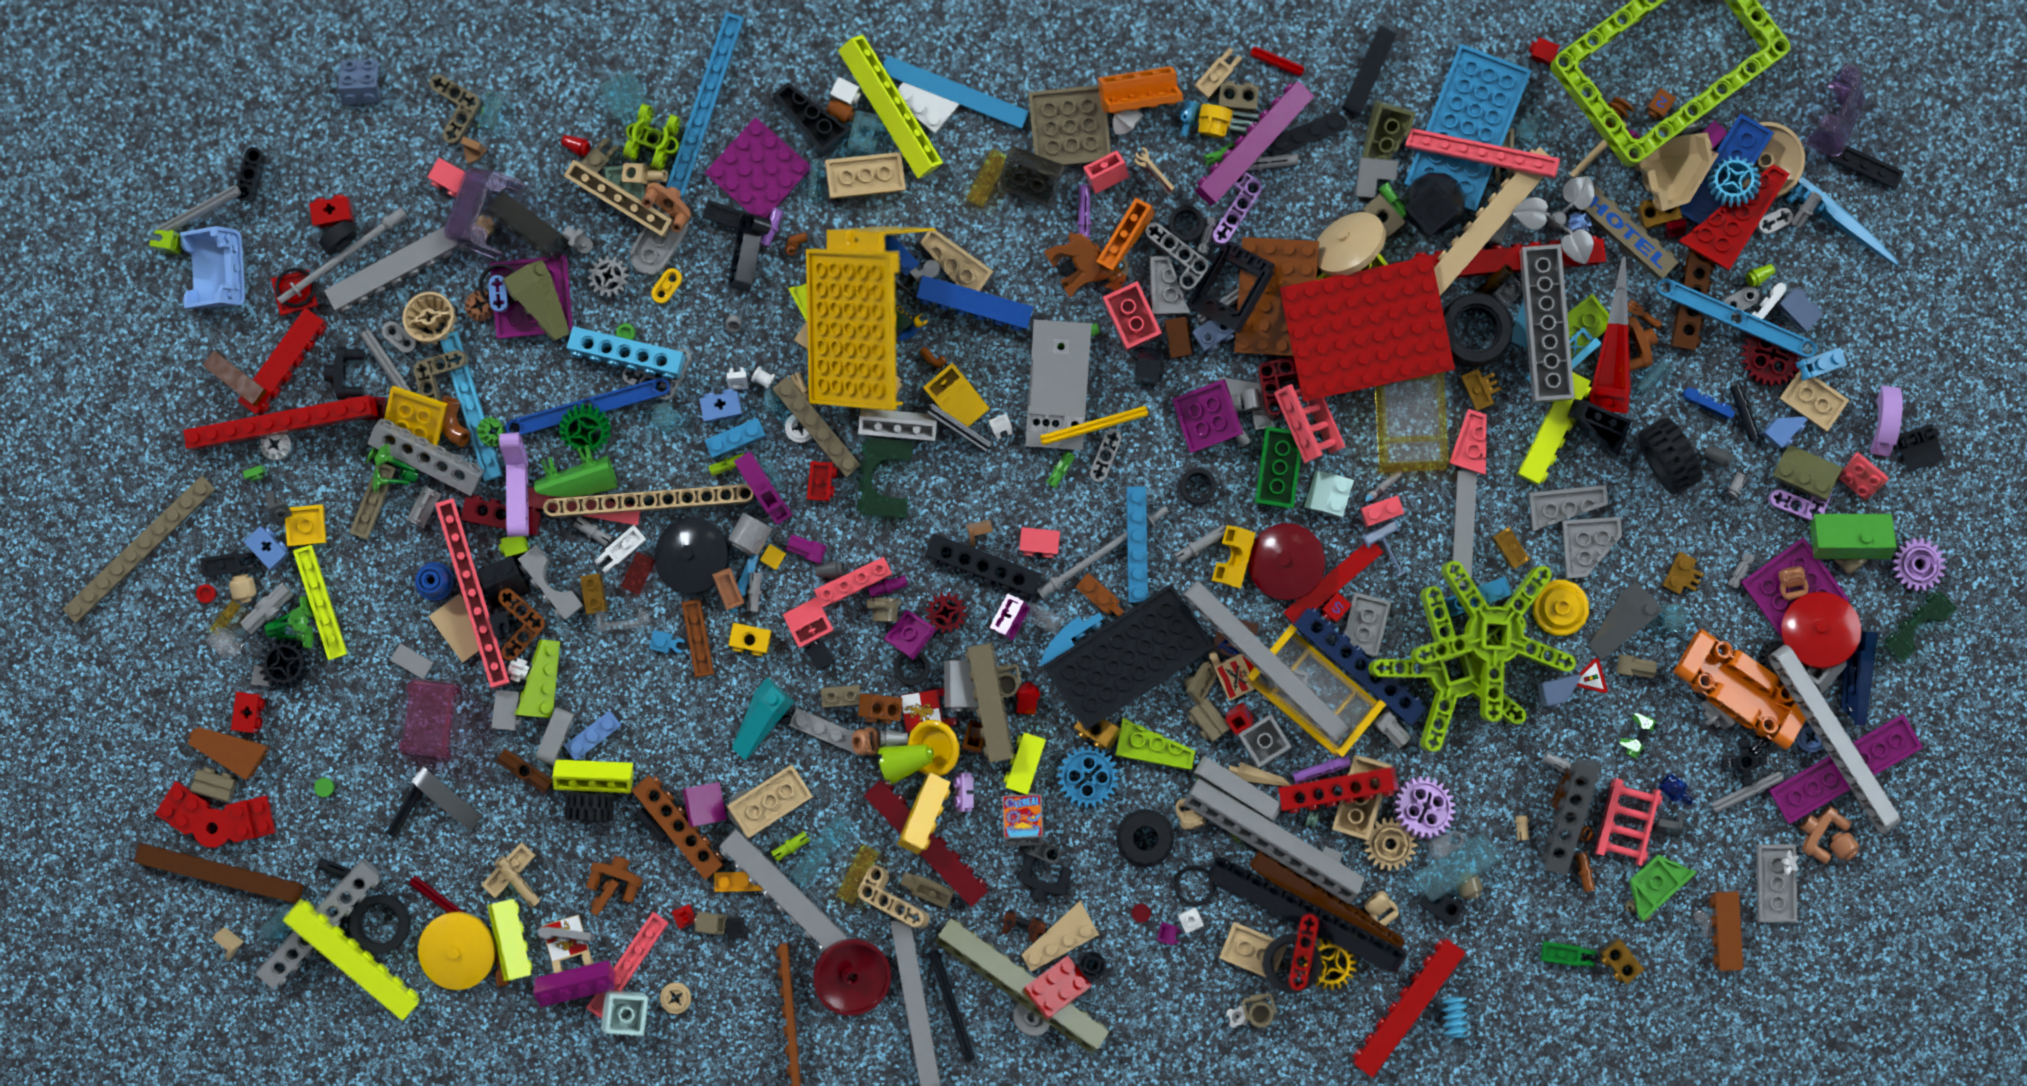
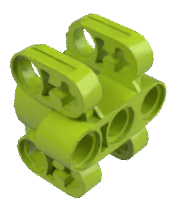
M642 103L637 114L638 121L631 123L626 128V135L629 139L625 144L623 156L625 159L635 162L641 147L655 152L650 164L651 168L663 170L667 156H676L680 144L673 136L677 135L681 120L678 116L670 114L666 126L663 127L664 132L649 127L654 116V109ZM651 136H657L658 140L656 143L651 144L648 142ZM670 142L676 143V147L673 150L666 149Z

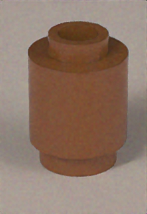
M833 99L826 109L828 114L833 115L839 122L845 125L853 121L856 113L853 111L854 107Z

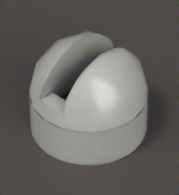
M736 315L729 316L726 320V329L730 332L739 331L741 329L740 318Z

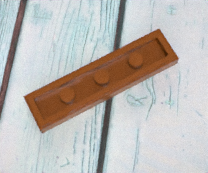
M701 599L681 602L695 678L715 675Z

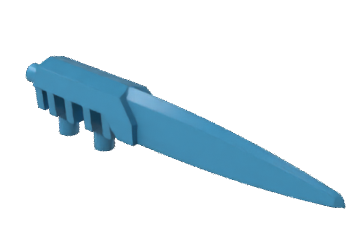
M1803 176L1795 187L1790 190L1791 193L1786 198V201L1790 204L1797 197L1801 203H1805L1812 191L1818 193L1822 200L1815 207V214L1821 213L1823 218L1827 221L1829 220L1857 242L1898 266V261L1859 221Z

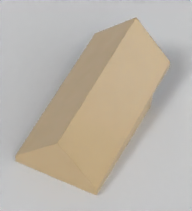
M1354 755L1350 773L1347 775L1392 767V765L1380 760ZM1374 779L1372 782L1374 789L1377 790L1380 787L1378 779ZM1358 782L1353 787L1357 793L1361 791V785ZM1382 793L1375 794V798L1363 800V797H1358L1356 802L1345 804L1344 800L1340 801L1332 829L1370 840L1382 801Z

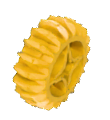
M1319 939L1320 946H1317L1319 951L1325 948H1336L1330 956L1321 955V957L1329 961L1334 959L1333 963H1335L1338 969L1334 967L1327 969V964L1322 960L1323 967L1319 978L1315 982V986L1318 987L1322 982V989L1324 990L1327 988V984H1329L1330 990H1334V984L1340 989V981L1347 985L1348 981L1345 977L1353 978L1349 971H1356V968L1350 967L1351 964H1356V960H1350V958L1355 956V954H1348L1347 950L1328 940L1324 944L1323 940ZM1340 952L1345 957V969L1337 963ZM1331 971H1337L1341 974L1335 979H1324Z

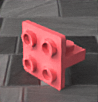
M1858 452L1851 457L1838 478L1864 500L1869 499L1889 480L1887 475Z

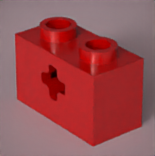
M343 194L335 195L333 199L329 200L325 198L314 199V202L309 203L312 225L317 229L334 226L342 221L354 222L351 200L347 196L344 197ZM331 207L335 209L332 211V214L327 212L331 210Z
M236 692L231 730L258 733L263 723L262 718H260L261 710H264L265 707L263 695ZM246 710L252 711V715L246 714Z

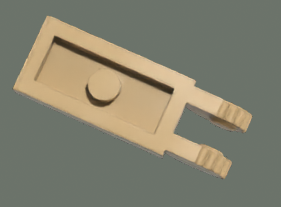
M1231 48L1221 58L1219 57L1194 85L1207 99L1213 95L1242 60L1238 56L1230 66L1225 62L1233 52Z

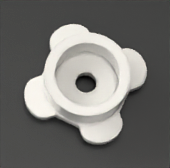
M1239 1006L1238 1009L1227 1010L1226 1014L1230 1018L1229 1025L1232 1028L1248 1023L1242 1006Z

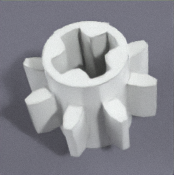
M520 658L517 659V662L511 661L507 674L511 675V680L521 682V679L526 680L531 669L530 666H527L528 661Z

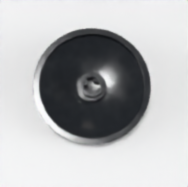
M698 517L682 518L669 525L660 535L654 553L655 567L661 580L671 589L684 594H700L713 588L716 583L712 574L727 569L730 559L729 545L724 533L712 522Z

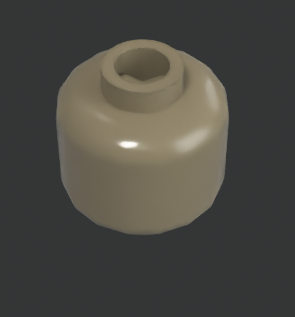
M1467 871L1458 875L1460 879L1455 882V886L1462 899L1469 901L1482 895L1481 892L1484 887L1478 874H1470Z

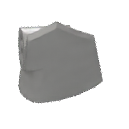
M1219 377L1218 381L1226 380L1236 412L1243 410L1245 412H1252L1264 409L1259 383Z

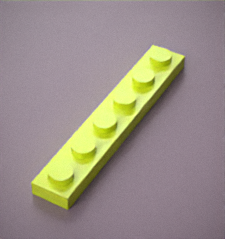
M313 545L294 550L293 553L328 660L348 655Z

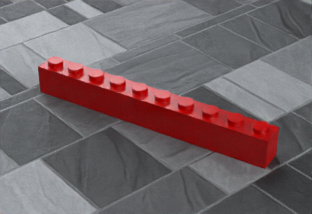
M1592 236L1593 249L1588 262L1585 264L1575 262L1569 258L1561 247L1563 268L1604 264L1606 262L1604 238L1598 239V236ZM1550 240L1548 244H1541L1540 241L1531 242L1529 246H1522L1521 243L1511 244L1508 248H1503V245L1491 246V249L1484 250V247H1482L1456 278L1491 275L1498 272L1505 264L1512 268L1513 273L1521 272L1519 250L1522 247L1561 244L1560 240ZM1435 251L1434 255H1426V252L1416 253L1410 260L1432 256L1433 265L1436 266L1439 263L1437 258L1443 251Z
M366 395L185 429L183 432L186 449L200 450L376 417L378 413L375 397Z

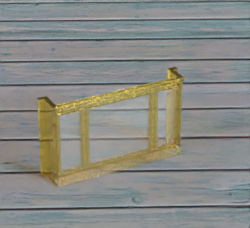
M1444 372L1375 386L1379 459L1377 473L1447 470L1449 458Z

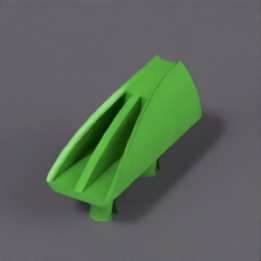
M585 445L586 455L581 447L577 449L583 464L563 471H556L552 457L548 458L549 466L545 459L541 460L540 462L546 476L536 479L534 488L538 494L571 497L590 495L618 488V483L609 456L593 460L589 445Z

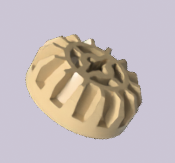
M424 292L416 295L407 303L403 312L405 330L415 341H419L423 345L428 343L436 345L438 341L448 339L447 335L450 331H454V323L457 322L455 309L446 297L436 292ZM441 323H445L443 329L436 333V329L440 327ZM426 327L428 330H433V334H427L421 328Z

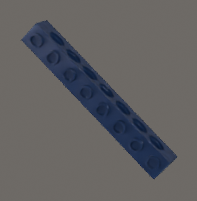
M1314 607L1312 609L1306 608L1292 624L1297 628V631L1378 700L1381 699L1386 704L1385 706L1407 725L1412 726L1425 711L1426 707L1423 706L1425 702L1417 695L1414 697L1408 693L1410 689L1403 683H1396L1393 680L1395 677H1379L1377 683H1372L1368 667L1370 662L1375 659L1372 657L1368 659L1364 655L1366 652L1360 646L1356 645L1354 647L1350 643L1351 639L1343 632L1339 634L1334 630L1336 626L1329 620L1325 622L1320 618L1322 614ZM1314 622H1318L1321 626L1318 633H1314L1311 630V625ZM1330 634L1335 637V643L1332 646L1326 643V637ZM1344 647L1350 650V655L1347 658L1341 656V649ZM1358 660H1362L1365 664L1364 669L1361 671L1355 667ZM1387 685H1392L1394 688V693L1391 696L1385 693ZM1403 697L1407 698L1409 702L1406 708H1402L1399 704Z

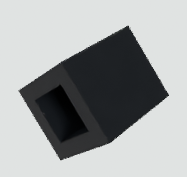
M817 640L808 645L809 649L806 651L817 671L835 662L824 641L819 642Z

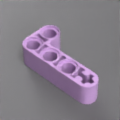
M1247 172L1242 174L1241 182H1235L1231 186L1239 194L1214 230L1212 240L1217 246H1224L1231 239L1262 190L1261 182ZM1255 185L1258 191L1251 193L1248 191V186ZM1240 200L1245 201L1247 208H1239L1237 202ZM1233 216L1236 218L1237 223L1231 225L1227 222V218ZM1224 228H1226L1227 231L1224 238L1219 240L1218 234H1221Z

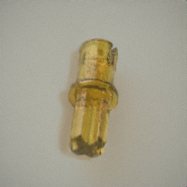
M231 599L223 612H219L220 616L210 627L211 632L220 635L227 624L232 622L231 619L242 605Z

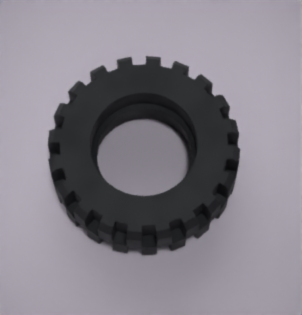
M1662 418L1639 432L1638 442L1641 446V451L1655 477L1669 493L1679 494L1701 481L1703 471L1698 456L1682 429L1672 419Z

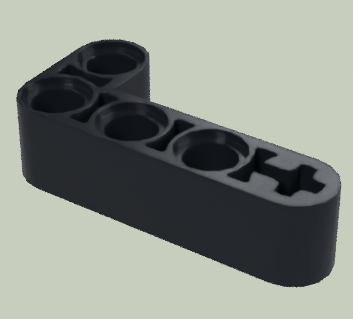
M747 214L741 217L729 273V288L744 292L750 291L761 236L769 233L771 219L754 214Z

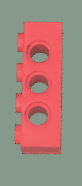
M882 557L814 589L822 608H825L868 586L889 578L893 574L886 559Z

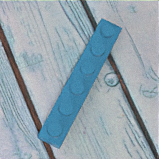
M1126 486L1128 602H1143L1148 599L1146 486Z

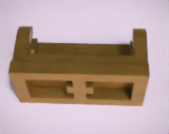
M1507 527L1491 538L1511 570L1530 560L1510 527Z

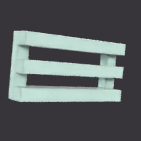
M1233 110L1232 117L1239 116L1260 120L1259 114ZM1239 119L1231 120V124L1250 126L1253 123ZM1230 124L1229 128H1227V130L1248 133L1246 127Z

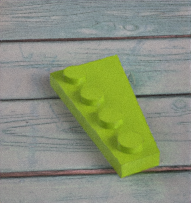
M539 639L532 660L533 665L526 677L527 682L524 691L521 692L520 703L514 715L552 717L560 641Z

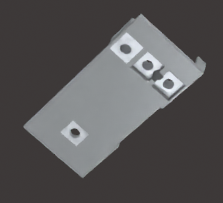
M1034 320L1025 447L1083 450L1084 434L1047 445L1041 444L1040 436L1072 427L1071 423L1074 421L1078 425L1085 423L1092 323ZM1059 343H1063L1065 345V348L1063 350H1059L1057 348V345ZM1034 419L1040 420V424L1038 426H1035L1033 424ZM1043 420H1049L1050 425L1044 426L1042 424ZM1054 420H1057L1059 422L1058 427H1054L1052 425V422Z

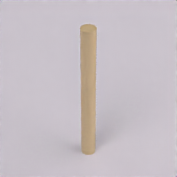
M1604 139L1569 174L1572 179L1578 177L1608 146Z

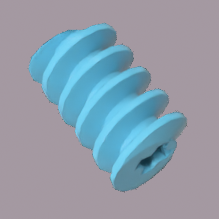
M1448 997L1447 1000L1442 1001L1443 1004L1448 1005L1447 1008L1443 1009L1444 1012L1448 1013L1443 1019L1449 1022L1443 1025V1027L1449 1029L1443 1035L1448 1037H1468L1463 1034L1468 1031V1028L1462 1026L1468 1023V1020L1462 1018L1468 1015L1467 1012L1462 1011V1009L1467 1008V1004L1462 1003V1001L1467 1000V997Z

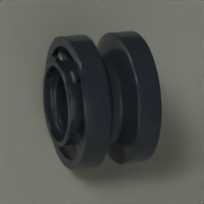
M1089 951L1080 958L1079 969L1086 978L1098 979L1106 971V961L1100 953ZM1091 960L1098 962V968L1094 971L1087 968V964Z

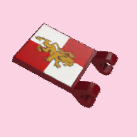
M944 688L900 695V698H903L902 711L906 733H911L919 723L926 720H939L948 726L958 724L957 718L943 719L940 696H944Z

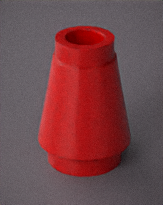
M564 135L561 140L562 146L579 157L587 156L591 148V143L585 138Z

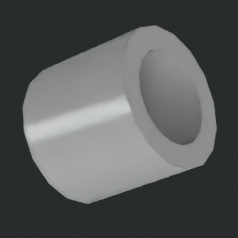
M742 513L728 540L732 542L734 547L751 556L753 554L759 556L773 529L757 519Z

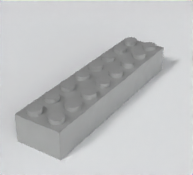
M1561 244L1522 247L1519 250L1532 403L1571 401L1575 396Z

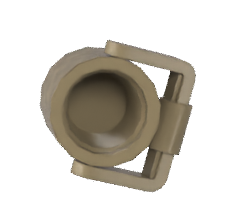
M870 598L866 601L867 608H873L874 622H898V607L901 605V599Z
M1016 664L998 666V671L1001 673L999 677L1003 697L1009 698L1014 696L1019 686L1022 685L1019 667ZM1016 669L1018 680L1013 674L1009 673L1010 670Z
M1270 993L1251 995L1250 998L1242 1001L1246 1021H1250L1254 1026H1268L1272 1022L1274 1015L1277 1014L1273 997ZM1269 998L1271 1006L1264 1002L1263 999ZM1251 1003L1247 1010L1245 1004Z

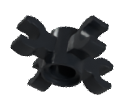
M1748 738L1738 739L1740 754L1735 759L1720 760L1721 768L1736 767L1741 770L1742 786L1753 785L1751 770L1755 765L1770 764L1769 756L1754 757L1752 754H1749ZM1743 757L1749 759V765L1746 768L1741 764Z

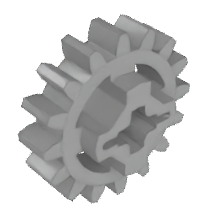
M606 256L605 261L599 258L598 264L592 263L595 268L588 270L592 275L587 278L593 281L589 285L590 287H595V293L601 291V297L607 294L611 298L613 293L619 296V290L625 292L623 285H629L625 279L630 278V275L625 274L628 268L622 267L624 264L622 260L617 263L616 257L610 260L609 256ZM608 265L607 268L600 270L601 267ZM616 268H619L621 277L617 276ZM611 273L613 278L608 279L607 281L605 275H609ZM596 277L601 279V287L598 285ZM617 284L615 288L610 289L611 286Z

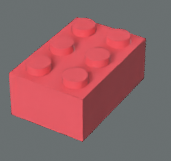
M1138 281L1102 298L1126 352L1162 335Z

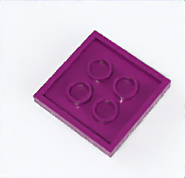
M1225 379L1172 399L1190 453L1244 434Z

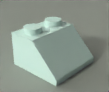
M1315 470L1304 508L1341 519L1344 515L1354 480Z

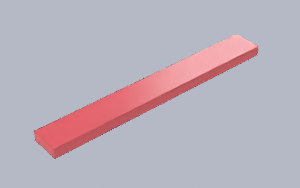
M1411 128L1405 147L1409 149L1554 179L1560 164V158Z

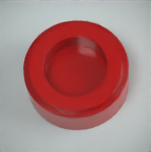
M209 584L199 586L196 591L197 599L206 604L212 603L217 596L216 589Z

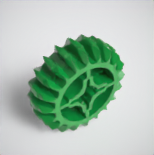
M582 403L581 408L574 405L573 410L568 408L567 414L562 415L563 420L559 422L561 427L559 428V433L562 434L561 441L566 440L565 446L571 445V451L579 447L585 450V445H589V449L595 453L597 448L602 449L603 444L608 443L607 438L611 435L609 431L611 430V425L608 424L609 418L605 417V412L599 413V407L592 409V405L589 404L588 408H585V405ZM575 419H577V420H578V422H577L578 425L575 426L574 429L570 430V429H569L570 424H571ZM582 426L586 427V429L588 428V432L584 431V429L582 430ZM600 428L601 432L596 438L593 439L592 433L595 432L596 429Z

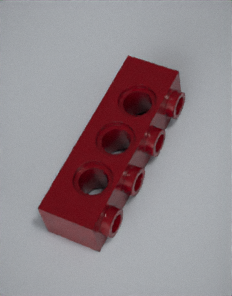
M472 495L471 498L465 497L460 520L507 530L506 518L503 520L498 518L499 511L506 510V505H502L500 500L490 498V502L483 501V497ZM482 506H487L488 513L485 516L479 514ZM529 506V534L539 536L543 513L539 512V508Z

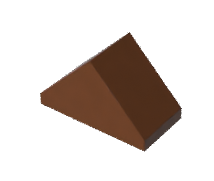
M969 720L962 749L981 754L984 739H982L980 728L983 727L982 723Z

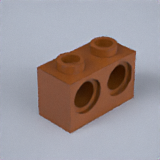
M860 693L858 716L865 717V721L877 722V719H881L880 723L892 724V720L900 721L903 698Z

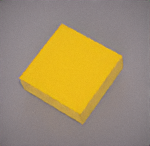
M769 544L760 561L777 570L786 553Z

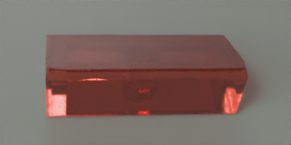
M636 552L621 587L640 595L655 563L654 559Z

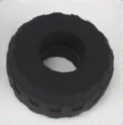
M1140 809L1131 812L1121 821L1116 833V843L1119 852L1129 863L1139 867H1152L1163 862L1171 853L1174 845V832L1170 822L1164 815L1155 810ZM1142 826L1151 827L1157 834L1156 844L1149 850L1139 849L1133 841L1134 832Z

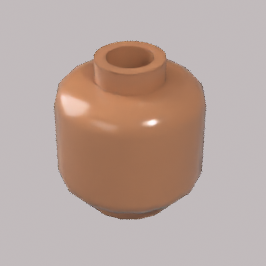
M1839 832L1831 838L1833 842L1830 844V848L1839 860L1849 861L1859 853L1860 845L1849 832L1844 834Z

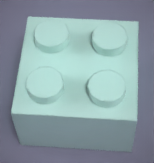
M606 991L601 1029L605 1033L644 1036L648 996L639 992Z

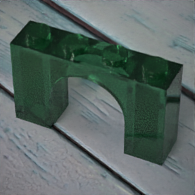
M866 438V442L862 443V454H865V461H861L860 466L863 480H859V492H862L861 500L858 499L857 511H860L861 516L907 519L908 499L880 495L873 488L872 475L876 467L885 461L912 462L913 441Z

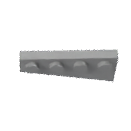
M1606 485L1528 493L1532 531L1608 504Z

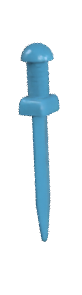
M754 554L749 556L737 585L742 597H745L747 594L745 591L750 581V572L754 571L759 556ZM735 607L728 611L730 613H736L738 609L737 607Z

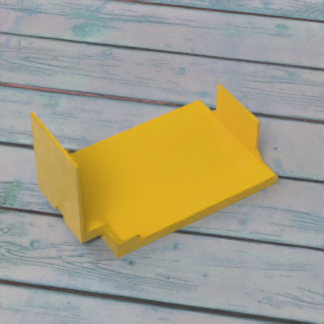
M881 226L827 230V249H806L809 403L881 410H897L896 405H903V402L896 401L894 273H899V252L885 251V234L936 231V228Z

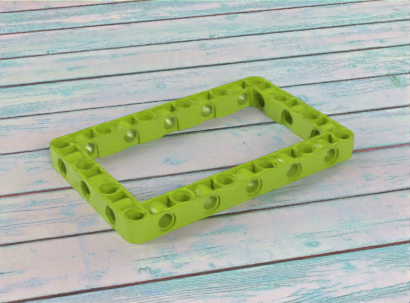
M1632 0L1561 51L1552 60L1550 69L1622 164L1627 167H1634L1789 52L1790 43L1757 0L1724 1L1757 42L1761 50L1747 58L1730 73L1717 80L1700 95L1687 102L1670 117L1657 124L1640 139H1633L1625 128L1626 125L1613 108L1610 109L1601 97L1600 91L1590 78L1583 74L1578 65L1667 0H1653V3L1648 2V0ZM1752 15L1757 18V21L1752 19ZM1617 18L1622 19L1624 24H1620ZM1588 39L1594 41L1595 46L1590 45ZM1775 45L1781 49V52L1776 50ZM1559 61H1563L1566 67H1562ZM1746 67H1749L1752 73L1748 72ZM1717 88H1720L1723 91V94H1720L1717 91ZM1582 91L1587 92L1589 98L1584 97ZM1688 109L1694 112V116L1688 113ZM1606 122H1610L1612 128L1607 127ZM1659 131L1664 132L1665 137H1661ZM1629 152L1634 153L1636 159L1631 158Z

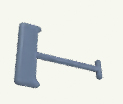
M1391 520L1362 538L1367 548H1370L1371 544L1382 539L1398 571V574H1396V578L1407 573V571H1401L1385 539L1389 534L1400 531L1396 522Z

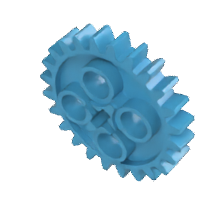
M1089 745L1088 750L1085 751L1084 747L1081 746V752L1074 748V755L1072 756L1067 753L1068 761L1062 759L1065 765L1058 766L1062 773L1057 774V776L1062 777V780L1057 782V784H1063L1064 786L1060 789V792H1067L1065 798L1072 797L1070 803L1077 800L1078 807H1080L1082 802L1085 803V808H1088L1089 803H1092V806L1095 808L1097 801L1103 805L1102 799L1105 798L1109 801L1110 799L1107 794H1115L1112 787H1118L1114 783V780L1120 779L1114 776V773L1119 771L1118 769H1113L1116 762H1109L1112 756L1105 757V750L1101 754L1098 753L1099 747L1092 751L1091 745ZM1087 757L1094 760V766L1091 769H1087L1083 765V761ZM1099 764L1102 766L1092 775L1093 780L1091 782L1087 780L1078 789H1075V785L1085 777L1084 772L1090 773ZM1073 770L1080 773V779L1076 782L1069 779V773ZM1099 772L1106 773V782L1099 783L1096 780ZM1083 786H1092L1093 793L1090 796L1083 795Z

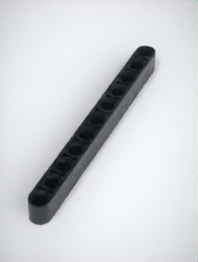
M1216 857L1208 872V878L1211 881L1299 926L1301 919L1305 915H1315L1319 921L1318 936L1388 972H1397L1406 957L1405 952L1401 948L1225 858ZM1310 917L1304 921V924H1307L1308 931H1310L1311 926H1315V922H1312Z

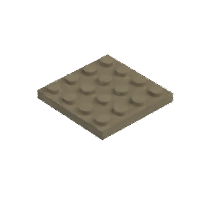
M1098 85L1028 92L1036 169L1088 164L1111 153L1107 113H1104L1101 106Z

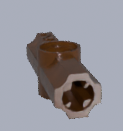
M506 748L501 752L496 763L515 774L519 779L526 781L544 794L553 784L551 777ZM525 765L530 769V773L526 777L521 774V768Z

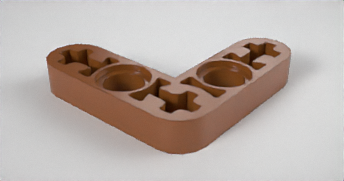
M505 588L498 594L499 602L522 622V625L501 647V654L504 659L514 660L544 628L545 621L542 615L510 588ZM504 593H511L510 597L514 602L516 601V599H519V601H517L514 604L512 609L509 607L512 605L510 601H503ZM525 605L527 612L524 615L517 614V606ZM531 611L533 612V614H531V617H533L535 620H537L538 618L540 619L539 623L541 625L539 627L536 625L532 627L533 623L529 618L527 619V621L524 620L529 616ZM526 632L528 634L527 641L520 642L517 639L518 634ZM514 639L515 642L521 647L518 649V647L516 646L513 649V655H505V648H511L514 645V643L511 641Z

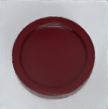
M1139 903L1132 908L1131 914L1136 922L1144 923L1150 918L1151 910L1146 904Z

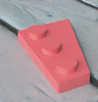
M1468 409L1449 464L1486 476V414Z

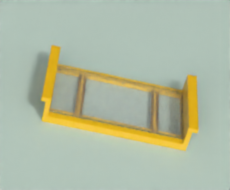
M1291 624L1271 647L1270 651L1322 700L1349 729L1334 743L1257 668H1254L1247 676L1249 678L1247 682L1332 755L1343 757L1386 704L1381 699L1376 701L1299 636L1295 632L1297 628Z

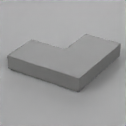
M1360 157L1355 195L1375 198L1377 179L1396 180L1398 161Z

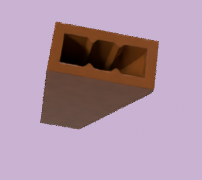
M204 727L194 728L188 736L190 740L187 743L245 780H251L271 748L266 744Z

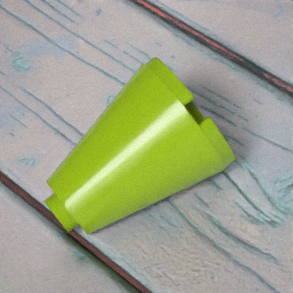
M927 744L884 746L879 748L878 754L882 753V759L879 760L885 780L890 779L889 785L895 784L931 764L932 759L935 758L932 747H929Z

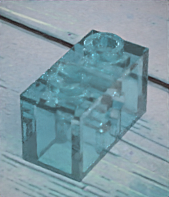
M856 110L847 146L848 151L871 155V152L876 150L877 140L875 135L876 132H880L882 121H879L878 115ZM865 129L868 130L869 134H866V136L863 137L862 133L865 131Z

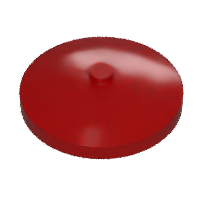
M1813 592L1799 597L1788 607L1782 620L1781 636L1784 645H1788L1794 651L1801 664L1816 669H1828L1844 663L1854 654L1861 638V623L1855 609L1842 597L1828 592Z

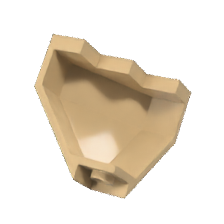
M1708 132L1675 136L1634 167L1637 172H1642V182L1647 192L1653 194L1655 208L1665 211L1691 201L1719 153L1712 151V143ZM1632 153V158L1636 159L1635 154Z

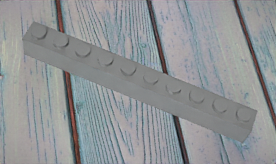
M1198 778L1191 787L1183 803L1185 806L1348 904L1358 895L1365 879L1358 873Z

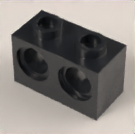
M1438 884L1436 886L1430 885L1418 905L1450 926H1453L1465 908L1461 904L1463 901L1455 895L1450 897L1445 894L1446 889ZM1433 893L1439 895V901L1436 904H1432L1429 900L1430 895ZM1448 904H1454L1455 912L1451 915L1446 912Z

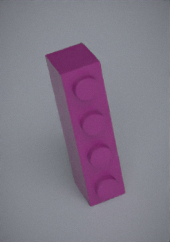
M607 960L535 978L533 993L539 1007H544L614 990L615 972L610 961Z

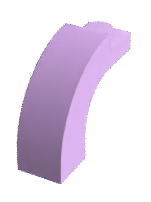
M1881 385L1877 398L1878 423L1870 452L1871 454L1890 457L1893 446L1897 444L1900 432L1903 399L1901 388Z

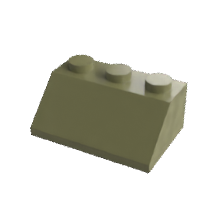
M1789 445L1773 474V480L1827 503L1843 467Z

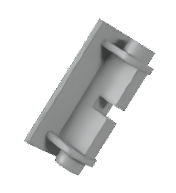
M424 486L407 520L424 528L441 494Z

